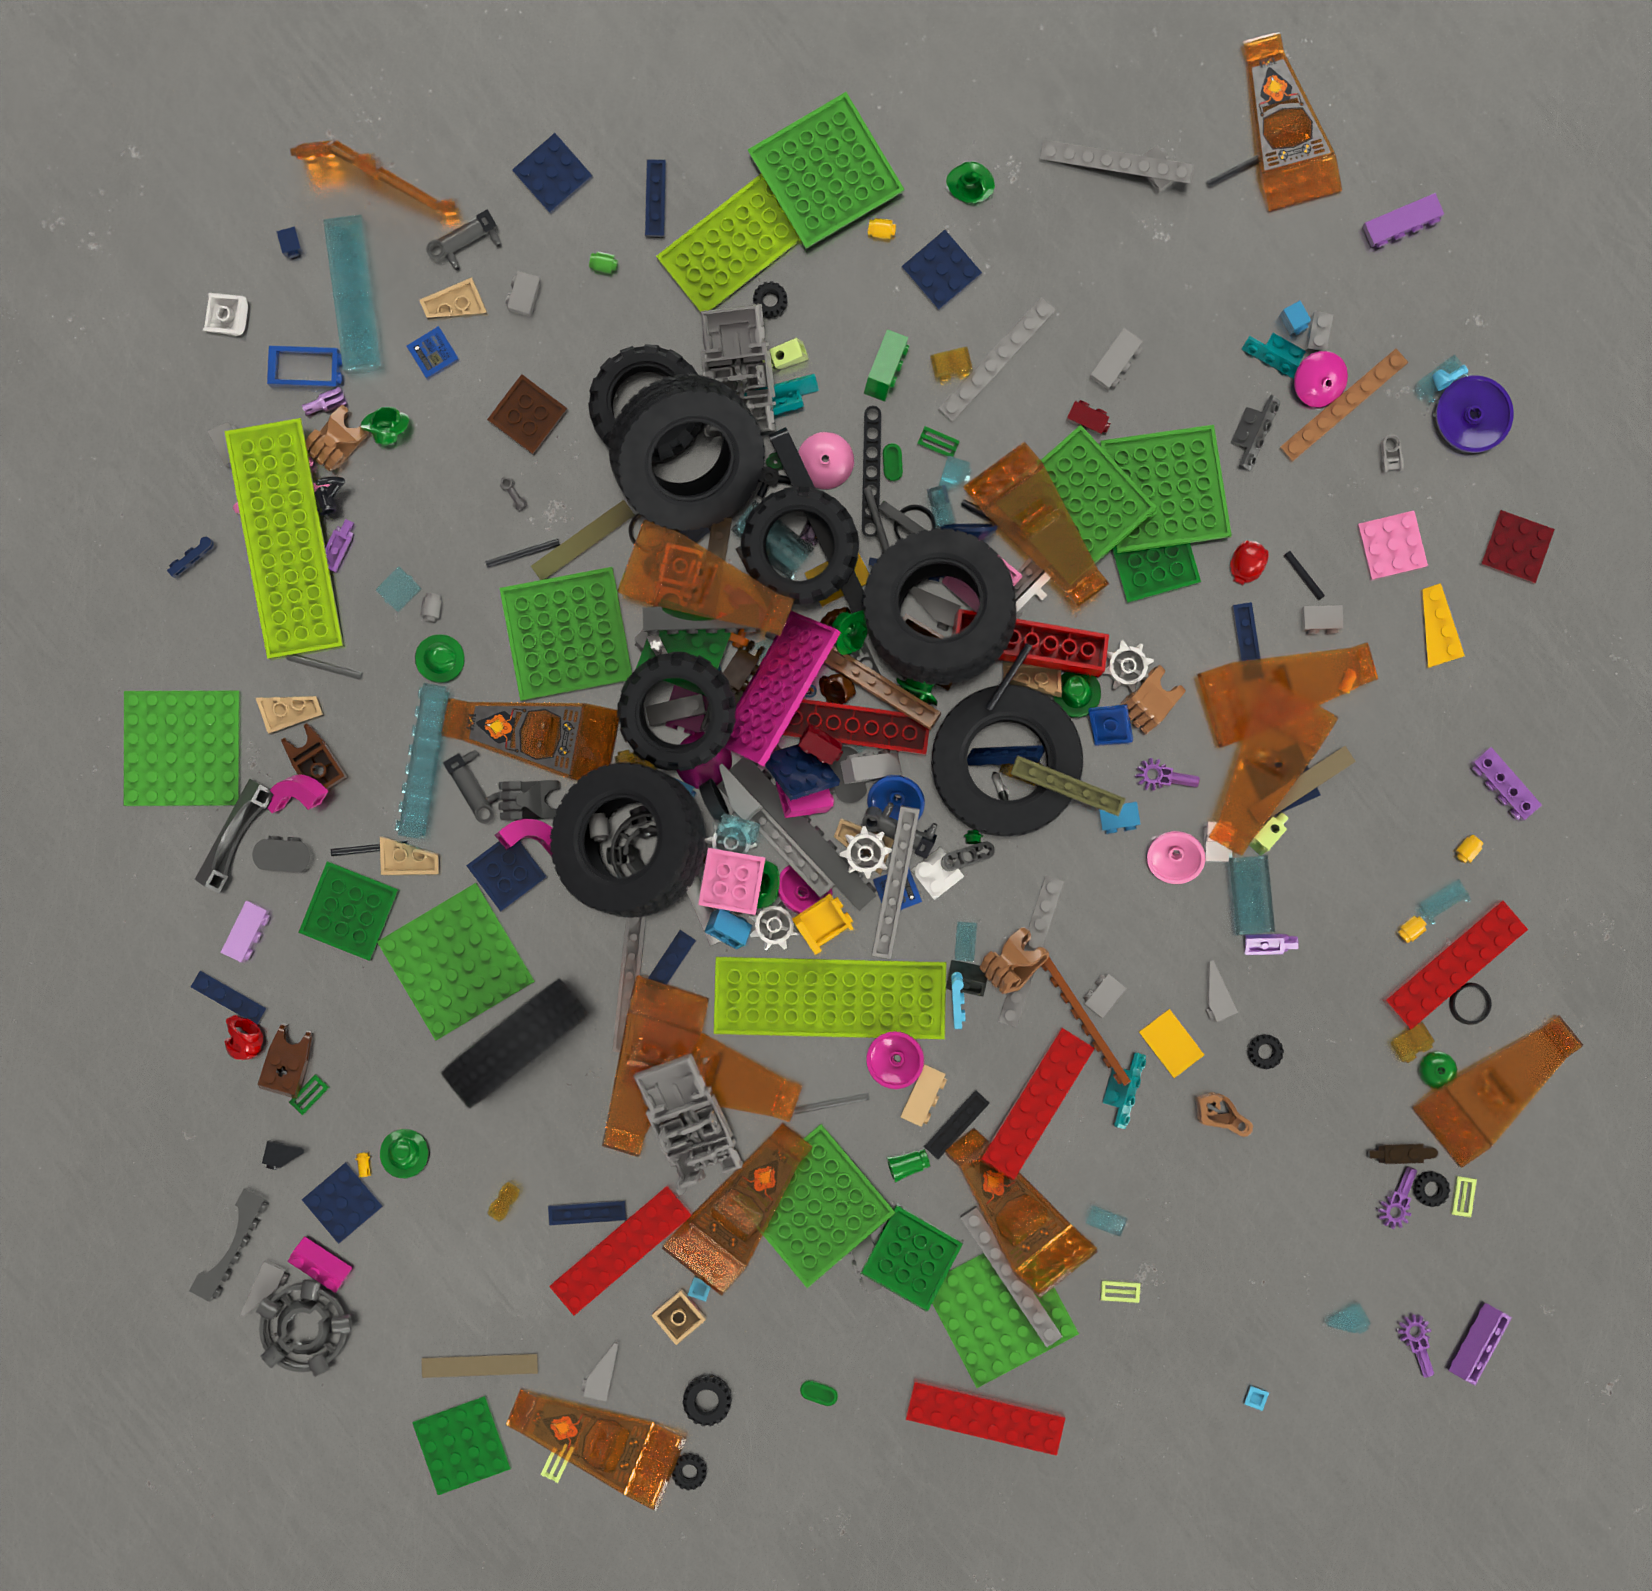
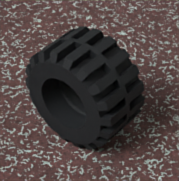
M705 1375V1377H698L690 1382L684 1392L682 1401L684 1412L688 1415L689 1420H693L695 1424L698 1423L704 1427L705 1425L710 1427L716 1423L719 1424L725 1419L731 1407V1393L728 1386L715 1376L709 1377V1375ZM703 1390L713 1391L718 1396V1406L711 1412H704L696 1405V1396Z

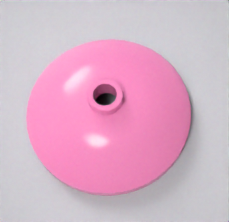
M830 432L816 433L807 438L798 451L815 488H836L842 485L852 473L854 466L853 451L848 442L837 434ZM828 456L829 461L823 462L822 457Z
M1180 831L1167 832L1158 836L1151 843L1147 854L1148 866L1151 872L1164 882L1171 884L1186 883L1195 879L1203 870L1205 851L1201 843L1194 836Z

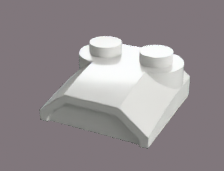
M208 293L209 299L203 331L231 334L233 336L241 335L245 330L248 312L246 297Z
M939 847L927 859H924L911 869L912 873L934 900L964 877L959 869L946 871L942 868L941 859L947 854L942 847ZM949 857L946 861V863L951 864V866L954 863L952 860L949 859Z

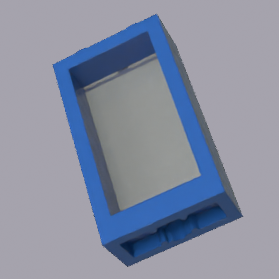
M269 346L267 384L270 387L335 389L339 387V384H342V372H339V366L343 364V353H340L338 348Z

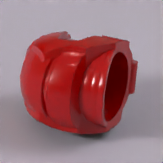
M1245 540L1238 546L1230 562L1231 573L1234 576L1233 581L1244 585L1245 582L1248 583L1259 578L1269 558V551L1262 544Z
M237 1015L227 1018L226 1023L231 1037L226 1038L224 1042L228 1055L233 1059L250 1060L256 1057L263 1045V1034L258 1025L247 1018L244 1019ZM236 1027H241V1029L246 1031L248 1034L241 1033L236 1029Z

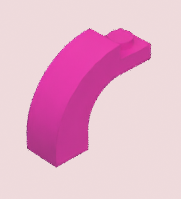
M293 775L276 783L270 789L274 795L267 809L271 813L285 808L290 798L294 797L309 810L321 804L328 790L312 777Z
M535 819L517 820L503 827L495 834V837L506 850L520 839L531 838L538 841L550 856L553 854L550 850V842H552L550 835L553 828L542 821Z

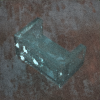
M723 813L720 816L715 834L753 845L756 842L761 824Z
M957 922L954 960L974 961L977 923Z

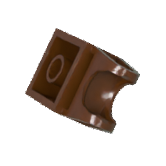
M306 723L303 726L307 734V742L303 747H294L285 737L281 741L297 774L314 778L328 790L347 778V775L327 744ZM318 766L324 768L322 775H316V771H318L316 768Z
M281 1024L269 1047L257 1085L260 1089L297 1099L308 1065L312 1032L307 1031L299 1043L289 1044L286 1042L287 1026ZM285 1070L287 1074H283V1076L280 1077V1071Z

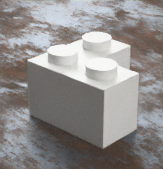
M1231 822L1204 823L1205 861L1228 862L1229 858H1232V846H1229V842L1234 838L1235 830L1234 826H1231Z

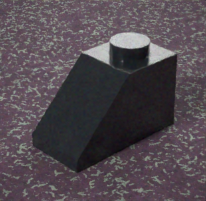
M268 1140L262 1164H266L268 1169L277 1170L278 1167H284L305 1154L307 1148Z

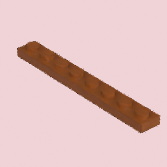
M1048 957L1047 961L1041 965L1044 971H1050L1052 974L1050 980L1055 988L1059 986L1063 991L1060 995L1065 1003L1070 1002L1073 1006L1071 1012L1076 1020L1080 1018L1084 1023L1081 1027L1086 1035H1092L1095 1040L1092 1042L1097 1052L1102 1051L1105 1055L1103 1061L1108 1068L1112 1067L1116 1072L1113 1076L1118 1084L1128 1085L1131 1083L1130 1079L1050 957Z

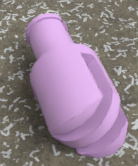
M337 387L319 394L317 400L303 404L302 407L306 416L320 410L328 412L341 405H346V400H342L344 398L343 393H339L341 388Z

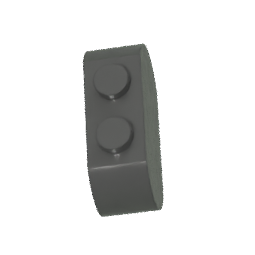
M842 746L843 754L838 761L835 760L832 765L829 764L840 779L839 786L831 788L832 795L836 794L837 799L841 802L854 804L865 796L867 789L865 782L844 784L840 762L847 760V756L858 754V752L851 747Z
M268 836V839L260 840L252 852L255 865L260 870L302 873L310 867L313 858L310 847L305 842H300L297 837H288L286 841L280 840V836Z

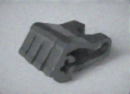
M558 780L499 782V790H502V792H498V799L503 800V802L498 804L499 810H503V812H500V820H537L556 817L557 814L555 812L557 808L549 807L544 802V797L550 790L559 789L560 782Z

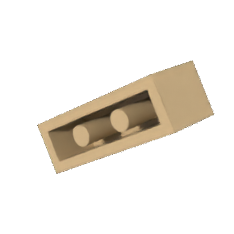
M924 1064L922 1073L917 1079L900 1117L922 1127L923 1123L927 1125L931 1116L928 1112L931 1106L935 1107L939 1096L936 1094L939 1088L943 1090L947 1081L944 1078L946 1074Z

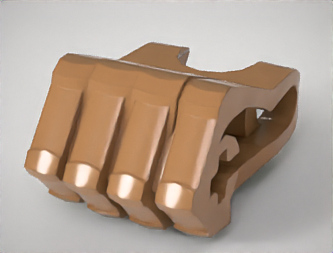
M341 405L331 414L329 421L320 431L314 429L305 440L307 451L310 450L308 454L312 458L318 457L316 461L320 465L325 464L324 467L329 471L339 468L369 434V431L361 430V425L358 428H347L344 425V419L348 416L349 410L344 405Z
M1161 665L1154 667L1148 673V677L1142 681L1138 690L1127 695L1121 702V705L1127 704L1130 721L1134 719L1133 724L1137 728L1142 726L1141 730L1145 734L1163 721L1186 691L1182 685L1175 686L1171 691H1166L1162 688L1160 680L1165 673V669Z
M1027 928L1019 929L1007 940L1000 956L997 952L990 951L984 957L980 966L981 971L986 973V978L992 981L993 986L999 987L1000 992L1003 994L1020 990L1049 957L1048 950L1043 947H1039L1034 951H1024L1025 945L1031 939V933Z
M1209 1092L1208 1094L1196 1097L1197 1119L1201 1124L1227 1128L1242 1137H1247L1252 1133L1253 1124L1238 1113L1234 1104L1226 1096ZM1223 1100L1228 1107L1229 1113L1218 1114L1208 1109L1207 1104L1210 1103L1213 1107L1220 1110V1102ZM1244 1122L1245 1128L1239 1131V1124Z

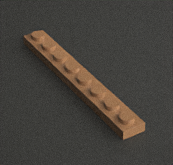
M1397 348L1394 349L1280 446V449L1293 462L1409 362Z
M834 645L824 661L825 665L849 678L857 685L930 730L941 716L940 711L850 655H841Z

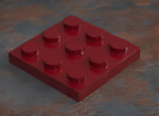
M1500 510L1481 565L1535 584L1555 529Z

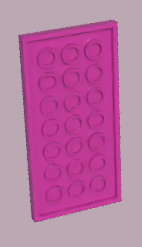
M790 611L760 663V668L755 676L752 677L747 689L736 705V722L733 733L723 748L761 766H765L841 632L821 622Z

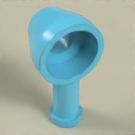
M1462 365L1450 374L1443 369L1438 370L1432 376L1437 390L1441 391L1448 387L1455 379L1463 374H1467L1468 369L1465 365Z

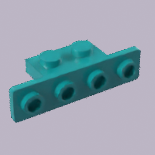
M1272 333L1266 345L1249 336L1242 347V350L1293 379L1306 353L1302 348L1275 333Z
M815 374L774 384L775 397H772V402H776L772 410L774 415L804 407L801 395L819 390ZM763 387L756 390L768 389V387Z
M1135 1052L1130 1070L1123 1069L1131 1081L1126 1086L1123 1083L1118 1084L1113 1076L1116 1072L1112 1068L1103 1103L1119 1108L1114 1124L1115 1127L1126 1129L1130 1122L1131 1108L1135 1104V1094L1141 1083V1073L1146 1066V1055Z

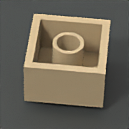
M680 1289L651 1315L675 1345L680 1343L706 1320L705 1315L683 1289Z

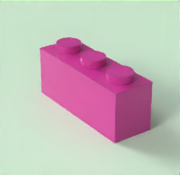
M305 1236L293 1250L287 1261L334 1293L338 1291L352 1270L351 1266Z

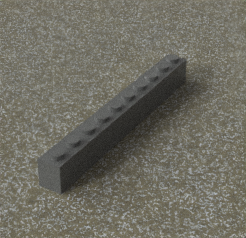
M742 757L729 771L859 911L862 910L877 896L874 893L876 889L870 882L865 884L861 879L863 875L859 871L848 872L850 867L848 859L840 856L835 851L837 847L831 840L827 842L822 837L824 833L818 826L813 827L809 823L811 819L808 815L785 818L777 786L770 781L772 776L765 769L761 771L757 767V763Z

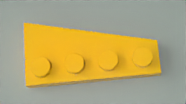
M1441 583L1422 589L1427 668L1464 657L1465 655Z

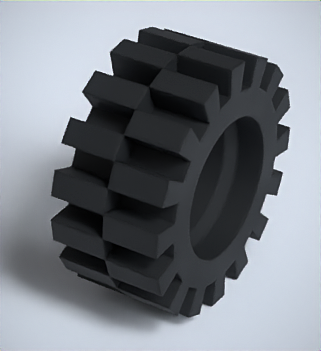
M766 281L755 289L753 304H762L764 317L770 316V318H773L784 312L787 306V293L779 283H773V281L767 283ZM769 292L776 294L778 298L777 303L771 307L763 303V296Z
M1259 1035L1250 1042L1248 1057L1258 1068H1275L1283 1059V1045L1280 1043V1040L1272 1035ZM1264 1044L1270 1045L1273 1049V1055L1269 1059H1262L1259 1056V1048Z
M1429 1171L1421 1174L1416 1179L1414 1193L1420 1203L1430 1207H1438L1449 1198L1450 1184L1441 1174ZM1429 1182H1436L1439 1186V1193L1434 1197H1430L1425 1193V1186Z
M695 1454L680 1456L672 1468V1479L675 1481V1484L687 1491L700 1487L706 1478L707 1467L705 1462L699 1456H695ZM693 1465L697 1470V1475L693 1479L684 1478L682 1475V1468L684 1466Z

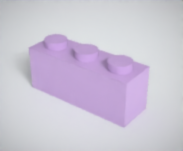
M246 901L221 953L241 963H244L245 960L248 961L253 953V950H251L253 944L257 943L262 933L259 931L262 925L266 926L269 921V910L251 901Z

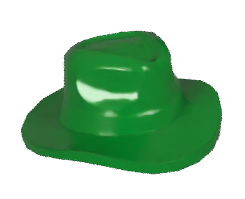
M963 162L952 169L946 178L947 187L953 196L966 203H977L985 200L993 193L995 188L991 172L978 162Z
M381 407L368 414L362 420L361 430L371 432L376 444L389 445L395 443L398 439V434L406 430L409 425V417L394 407Z
M858 611L853 614L849 612L839 614L832 623V627L841 632L836 641V649L841 655H847L859 650L863 646L868 630L864 611Z
M438 634L429 636L421 641L416 649V667L419 673L430 681L438 683L450 681L463 668V649L457 640L448 635Z
M1065 672L1061 675L1062 695L1061 697L1053 696L1054 701L1070 717L1089 715V708L1097 707L1101 699V687L1097 678L1073 672Z
M896 677V681L904 690L927 704L930 703L937 706L938 702L931 694L934 685L926 684L924 681L920 683L914 681L913 678H907L903 681Z
M768 861L764 863L757 908L769 907L778 896L780 884L779 871L775 864Z
M396 1130L387 1135L381 1144V1164L385 1171L393 1177L408 1179L416 1176L427 1163L428 1147L426 1141L419 1133L413 1130Z

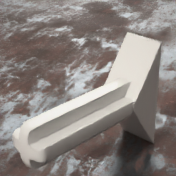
M649 635L647 637L651 645L650 647L656 656L668 654L659 635Z

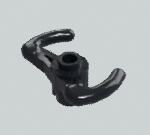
M338 476L316 479L315 484L318 486L331 484L328 488L326 486L319 487L314 492L317 510L321 515L333 514L336 511L335 507H337L335 502L336 495L345 484V479Z

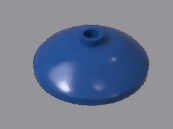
M889 775L880 778L872 785L868 793V808L875 806L883 812L888 803L892 802L894 807L889 817L898 820L901 805L920 809L918 820L924 811L925 799L922 790L914 781L904 776Z

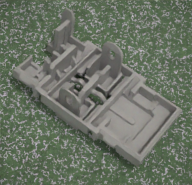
M762 304L701 311L703 344L705 346V350H701L703 376L718 380L734 391L737 390L738 380L740 397L753 414L761 432L774 431L775 424L773 423L775 421L772 410L776 402H772V397H775L771 355L770 351H767L766 346H769V342L764 340L765 330L763 326ZM740 358H743L744 363L765 360V363L746 365V374L741 375ZM732 359H736L737 375L735 372V367H723L709 370V367L732 364ZM747 379V389L768 387V389L747 391V396H744L742 380ZM705 425L704 433L706 437H721V432L712 425Z
M692 1054L637 1072L633 1076L642 1094L641 1097L646 1107H648L646 1115L658 1138L659 1145L666 1155L670 1166H676L677 1168L676 1171L680 1177L676 1184L678 1195H683L688 1186L696 1184L698 1180L706 1177L702 1168L720 1163L723 1169L722 1174H726L743 1166L737 1150L734 1149L736 1140L731 1139L733 1134L715 1095L710 1094L712 1091L711 1087L706 1086L702 1075L699 1074L700 1071ZM688 1110H691V1112L695 1111L694 1115L697 1122L692 1123ZM701 1128L704 1133V1141L697 1135L696 1130ZM691 1132L698 1143L694 1144L692 1140L688 1141L690 1139Z

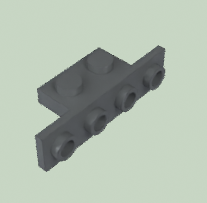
M1270 394L1263 412L1246 407L1232 439L1234 444L1247 448L1240 463L1246 470L1251 471L1252 467L1256 464L1257 455L1264 445L1267 432L1272 427L1274 416L1279 411L1280 401L1274 395Z

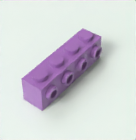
M1436 193L1365 222L1362 227L1371 247L1377 245L1379 248L1388 244L1387 240L1392 238L1398 240L1405 237V233L1412 230L1414 233L1423 229V225L1427 223L1434 225L1440 222L1444 212Z
M1492 747L1487 748L1471 762L1474 766L1472 768L1479 777L1483 776L1486 780V786L1491 791L1495 790L1499 796L1497 798L1503 805L1507 804L1512 809L1510 813L1515 819L1526 820L1542 806Z
M1485 1303L1480 1309L1477 1319L1471 1326L1448 1371L1476 1385L1512 1317Z

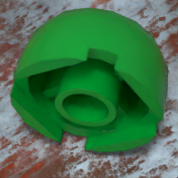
M1434 1051L1427 1053L1422 1057L1418 1066L1421 1081L1432 1089L1447 1088L1457 1077L1458 1069L1456 1062L1451 1055L1445 1052Z

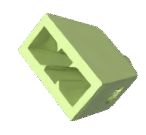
M798 338L769 349L772 367L775 366L780 370L809 360L804 343Z
M1282 812L1276 818L1272 816L1249 839L1247 844L1260 856L1270 850L1287 830L1284 825L1289 821V818Z

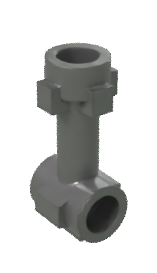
M504 476L501 478L499 486L502 490H507L514 501L513 507L519 511L528 505L526 503L527 500L524 496H519L513 487V479Z

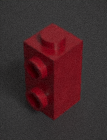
M1082 400L1074 402L1066 421L1077 426L1081 425L1085 430L1101 436L1102 432L1107 433L1111 423L1108 422L1109 416H1107L1106 411L1099 408L1094 410L1089 407L1090 404Z
M809 724L800 737L798 746L804 752L815 755L822 763L832 765L843 754L842 742L812 724Z

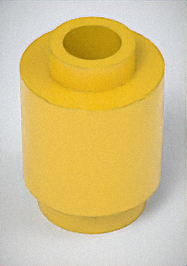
M879 218L869 220L868 235L884 239H891V235L895 236L896 224H893V220Z
M1471 834L1457 848L1456 857L1463 863H1471L1482 850L1484 843Z
M1413 916L1400 927L1398 934L1408 944L1426 931L1425 926L1427 924L1420 916L1418 918Z

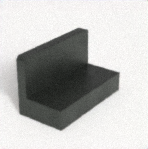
M952 960L946 989L952 990L951 975L954 972H959L963 976L964 983L960 992L984 996L987 978L985 976L986 973L981 971L980 965Z

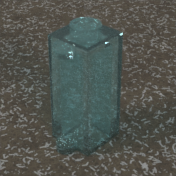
M1454 354L1415 384L1417 386L1416 391L1422 398L1425 397L1431 403L1434 402L1433 395L1438 390L1434 384L1433 374L1440 369L1450 374L1463 364Z
M1455 879L1417 903L1419 906L1417 910L1422 918L1426 917L1431 924H1434L1433 918L1464 898L1467 902L1471 899L1460 879Z

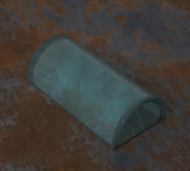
M754 500L731 529L740 538L746 525V519L752 509H755L759 504L756 500ZM778 519L771 527L767 536V557L774 566L789 578H792L810 557L814 548Z
M1268 855L1229 858L1236 935L1275 932Z

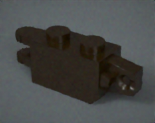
M753 640L749 642L745 650L739 647L723 672L729 681L728 684L734 695H739L741 690L745 692L750 683L748 679L751 675L755 676L760 668L758 662L765 648L761 646L757 650L756 655L753 656L749 653L755 644Z
M1386 1143L1378 1145L1379 1150H1368L1370 1159L1379 1158V1163L1384 1164L1424 1163V1159H1434L1438 1156V1150L1435 1147H1423V1143Z

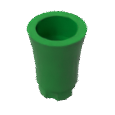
M925 1149L887 1157V1163L895 1183L930 1167Z

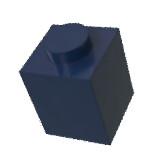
M295 226L276 231L282 254L285 257H297L299 253L303 252L298 230Z

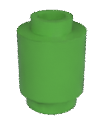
M602 252L591 253L589 268H593L594 271L612 274V271L617 269L618 260L615 259V255Z

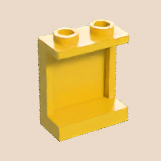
M828 894L792 918L815 955L822 951L820 949L821 945L847 928L850 931L854 929L850 924L853 922L848 912H842L841 908L844 906L838 897L834 899L831 894Z

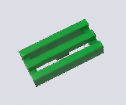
M925 426L917 444L953 459L960 441ZM926 432L954 443V446L926 435ZM923 439L929 440L952 451L951 453H948L944 450H941L937 447H934L930 444L923 442Z
M315 1074L299 1091L297 1099L292 1098L289 1103L301 1115H304L330 1087ZM316 1080L318 1083L298 1104H296L295 1101ZM322 1086L323 1089L302 1110L300 1107Z

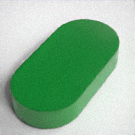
M894 443L887 444L883 449L884 477L890 482L900 480L903 474L902 451Z
M807 1380L801 1385L800 1393L803 1398L824 1406H832L838 1399L836 1389L813 1380Z

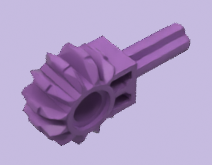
M1149 758V765L1146 761H1142L1141 763L1144 768L1137 767V770L1142 772V774H1136V778L1142 777L1138 784L1141 785L1146 782L1144 786L1146 790L1150 784L1152 791L1156 790V784L1159 788L1163 786L1169 787L1171 783L1190 787H1198L1199 776L1173 772V768L1166 767V764L1159 767V759L1153 764V759ZM1149 769H1154L1157 772L1156 779L1152 780L1148 777L1147 772Z
M1407 1167L1397 1192L1392 1191L1390 1197H1387L1388 1204L1383 1201L1381 1202V1205L1385 1208H1379L1378 1212L1384 1213L1379 1216L1380 1220L1386 1218L1383 1225L1387 1226L1390 1223V1227L1394 1229L1396 1223L1399 1228H1402L1401 1221L1409 1222L1404 1217L1405 1215L1411 1216V1213L1405 1210L1410 1208L1411 1198L1407 1196L1417 1174L1416 1169ZM1393 1207L1399 1209V1215L1395 1218L1390 1215V1210Z
M1411 1314V1320L1405 1316L1404 1320L1406 1323L1399 1322L1403 1329L1397 1330L1399 1334H1403L1400 1340H1406L1405 1345L1409 1346L1412 1353H1416L1423 1377H1431L1434 1375V1371L1426 1350L1430 1348L1428 1343L1430 1337L1425 1334L1431 1332L1430 1328H1425L1429 1322L1423 1321L1421 1315L1417 1320L1415 1314ZM1413 1326H1418V1334L1410 1335V1329Z

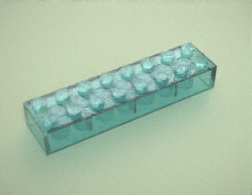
M360 214L324 219L343 371L346 374L384 369L364 218Z
M423 683V687H419L418 698L421 699L420 706H416L415 717H417V723L413 725L411 736H414L413 744L409 745L408 755L411 758L410 763H407L405 768V774L408 775L407 782H403L402 786L404 800L399 803L398 811L401 812L400 820H397L395 831H398L399 836L425 840L450 689L446 686Z

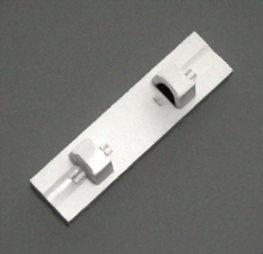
M1046 571L1016 600V613L1033 595L1040 600L1047 596L1041 589L1051 578Z

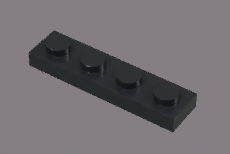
M975 1090L926 1143L924 1148L939 1160L990 1102Z

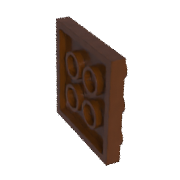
M521 374L487 420L530 453L534 454L568 409Z

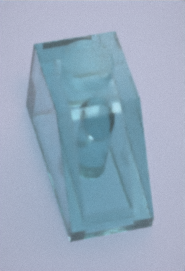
M948 456L936 494L942 495L963 484L965 478L969 479L972 468L969 467L970 462Z
M946 485L927 489L936 527L955 522L956 517Z
M1091 1204L1084 1222L1103 1231L1121 1236L1127 1218Z
M1358 1302L1324 1321L1329 1327L1351 1333L1358 1332V1334L1368 1330V1325L1371 1324Z

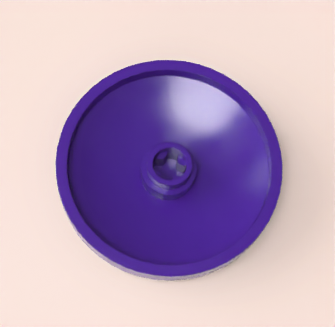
M1477 375L1466 376L1450 384L1440 396L1436 407V422L1444 439L1453 447L1471 453L1484 452L1501 443L1508 435L1514 418L1513 404L1506 390L1496 381Z

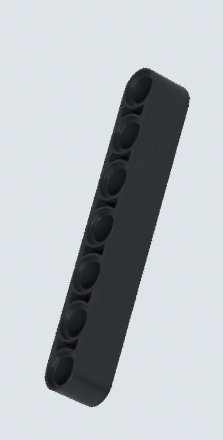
M869 406L864 413L863 489L867 487H874L877 492L874 495V499L878 509L880 503L881 410L877 406ZM870 411H875L878 413V417L875 420H871L867 414ZM875 430L878 436L875 439H870L867 436L868 431ZM869 449H875L877 456L869 458L866 453ZM869 468H874V469H876V471H877L876 476H874V477H869V476H867V474H866L867 469H869ZM862 490V534L867 539H873L878 535L877 531L873 534L865 532L867 525H873L874 527L875 525L872 515H868L865 512L868 503L864 490Z

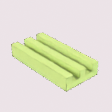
M1456 1177L1452 1215L1472 1216L1477 1179ZM1461 1181H1464V1182H1463V1189H1462V1196H1461V1203H1460V1210H1459V1212H1458V1211H1457V1206H1458L1460 1185H1461ZM1468 1182H1471L1467 1213H1465L1464 1207Z
M1101 1280L1100 1300L1139 1303L1140 1283ZM1106 1285L1136 1287V1290L1107 1289L1105 1287ZM1105 1293L1135 1294L1136 1298L1105 1296Z
M564 1444L562 1451L559 1452L551 1472L547 1473L546 1471L557 1448L553 1447L541 1475L558 1483L575 1447H570L557 1477L553 1474L567 1444Z

